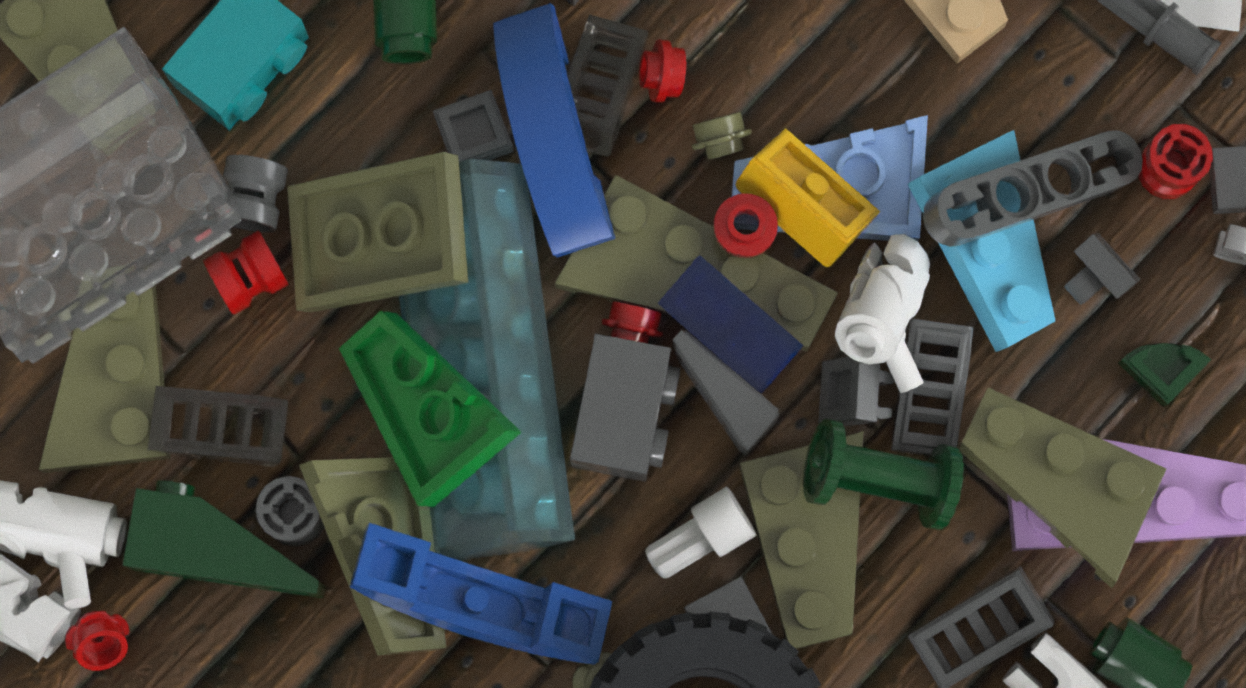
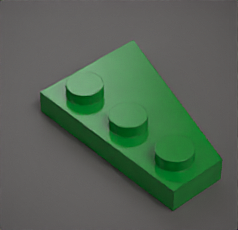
M379 311L339 348L417 506L435 507L522 433L397 313Z

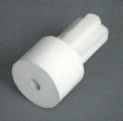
M724 487L691 508L694 516L693 519L646 548L645 552L648 561L659 576L669 578L713 550L719 557H722L757 536L746 513L728 487Z

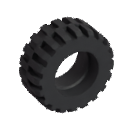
M710 611L709 613L691 614V612L673 615L668 619L652 623L637 631L623 644L619 645L607 658L595 676L590 688H668L681 680L704 676L728 681L738 688H818L821 686V683L813 669H807L797 656L799 651L786 639L780 640L768 632V627L751 619L746 621L731 617L730 613Z

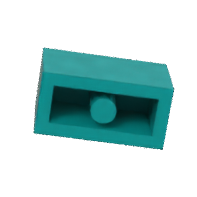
M220 0L165 64L162 70L173 87L230 131L239 119L245 122L260 109L267 96V92L264 89L279 72L287 74L299 63L306 52L307 45L304 42L309 36L302 19L278 0Z

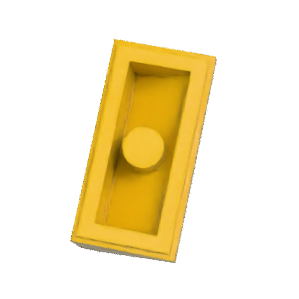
M786 128L750 160L735 184L742 194H754L766 200L776 213L778 226L825 267H830L880 213L873 204Z

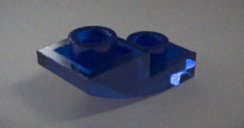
M701 255L693 261L658 302L674 319L761 394L804 346Z

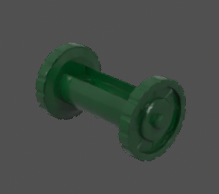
M825 418L819 423L808 447L804 465L803 492L808 503L823 506L830 501L836 488L916 504L918 505L920 522H922L925 528L942 530L949 524L956 511L963 485L964 462L959 448L941 444L938 448L934 449L928 461L846 444L845 427L841 421Z

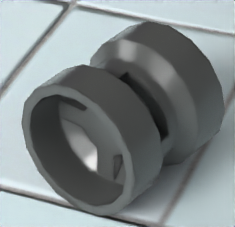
M227 156L223 172V178L227 182V189L225 195L218 198L214 220L221 224L255 232L259 229L261 233L275 232L280 213L275 206L277 193L284 190L288 168L277 162L254 156Z
M291 476L277 478L267 484L258 496L256 514L259 524L267 534L283 545L292 547L308 545L317 539L325 528L306 481L301 478Z

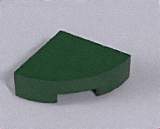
M1156 343L1133 350L1119 361L1118 364L1160 405L1165 407L1211 359L1191 346Z

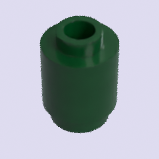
M373 0L375 45L381 48L382 60L393 64H416L431 59V47L437 43L436 0Z
M1128 617L1124 618L1118 626L1110 621L1106 623L1096 637L1089 652V655L1097 659L1094 673L1118 688H1183L1193 667L1192 663L1181 657L1182 650Z

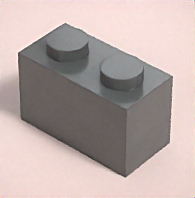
M595 334L570 462L572 468L644 482L647 480L649 466L662 468L669 430L657 428L661 403L674 406L681 369L669 366L671 348Z

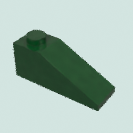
M157 480L155 491L136 488L122 566L136 572L324 599L326 586L201 497H194L195 486L173 481Z

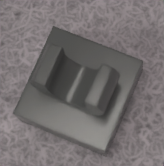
M1095 233L1074 250L1076 255L1086 264V267L1064 287L1082 305L1104 286L1118 299L1141 279L1099 233Z
M850 357L822 361L818 424L827 418L841 421L845 427L874 423L877 420L892 417V409L878 406L879 386L894 384L892 374L880 370V363L869 365L853 360Z

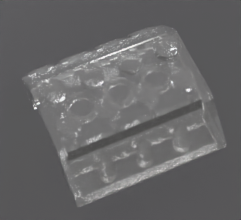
M125 27L0 107V337L5 347L10 349L21 363L29 360L34 364L71 340L72 330L78 327L82 332L125 305L127 303L126 295L134 291L139 296L182 268L181 260L188 255L194 260L232 235L230 228L241 222L234 195L181 104Z

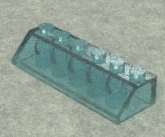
M471 158L459 162L469 283L399 296L402 319L522 432L435 507H430L435 553L457 560L532 551L575 540L528 184L521 164Z

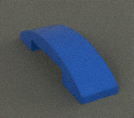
M549 3L494 22L496 57L512 133L528 188L553 256L558 258L616 239L601 181L593 175L565 69V65L569 64L554 5Z
M372 523L366 526L350 588L398 612L484 642L566 661L592 665L599 662L612 601L555 582L543 588L429 551L431 542Z

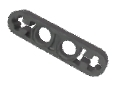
M1117 130L1106 131L955 182L931 196L926 202L923 212L925 228L938 243L949 247L960 246L1109 194L1137 179L1142 170L1143 159L1141 150L1135 140L1128 134ZM1103 156H1114L1118 167H1108L1092 174L1090 163ZM1050 164L1060 165L1068 172L1072 183L1071 191L1068 195L1058 193L1051 186L1048 179ZM999 181L1008 182L1017 189L1021 200L1018 212L1007 211L999 203L996 195ZM976 201L979 212L963 221H951L949 219L948 209H959Z

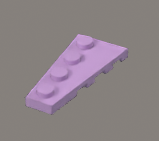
M1105 440L1166 468V472L1134 543L1246 536V465ZM1007 494L1012 551L1066 548L1049 532L1051 528L1024 503L1021 501L1016 502Z

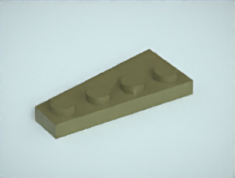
M617 175L614 176L604 194L616 239L573 252L555 282V288L573 293L582 292L606 298L608 302L614 301L669 314L670 317L691 323L695 321L727 329L731 333L806 352L838 292L764 253L751 258H740L729 254L717 242L713 226Z

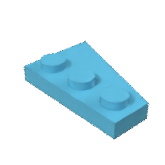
M1014 130L908 183L922 213L928 199L949 185L1020 161ZM999 181L996 188L999 203L1007 211L1018 212L1021 200L1017 189L1008 182ZM976 201L959 209L950 208L947 210L951 221H963L979 212ZM1034 220L960 246L949 247L939 243L995 352L1001 351L1055 322Z

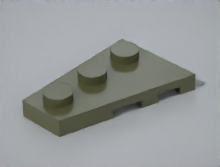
M5 0L0 4V39L109 159L157 119L106 0Z
M151 268L87 275L39 466V471L43 473L171 459L155 273Z
M987 388L959 448V451L1013 500L1024 503L1051 528L1049 532L1066 548L1071 546L1096 569L1094 573L1111 588L1114 587L1166 472V468L991 388Z
M864 431L847 435L846 444L863 447ZM809 445L739 464L784 638L795 649L850 636L853 633L860 492L836 488L832 498L825 505L808 503L803 492V476Z
M393 457L311 460L299 465L349 588L365 528L369 523L431 542L429 551L435 552L430 507L417 506ZM350 588L378 656L435 651L447 648L445 630L443 628L398 612Z

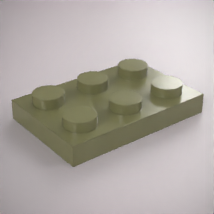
M440 152L287 186L297 311L312 313L469 283L458 155Z

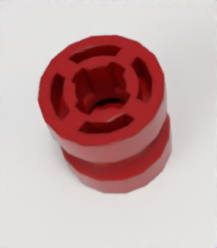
M1172 124L1163 128L1141 152L1143 162L1138 178L1142 186L1151 195L1161 199H1177L1186 195L1206 175L1213 161L1212 146L1207 136L1198 128L1187 124ZM1174 150L1181 151L1185 156H1182L1180 153L1175 152Z
M259 229L243 237L237 249L229 253L218 251L203 259L210 277L233 315L250 307L252 298L260 293L274 294L289 285ZM236 260H239L253 285L249 289L234 264Z

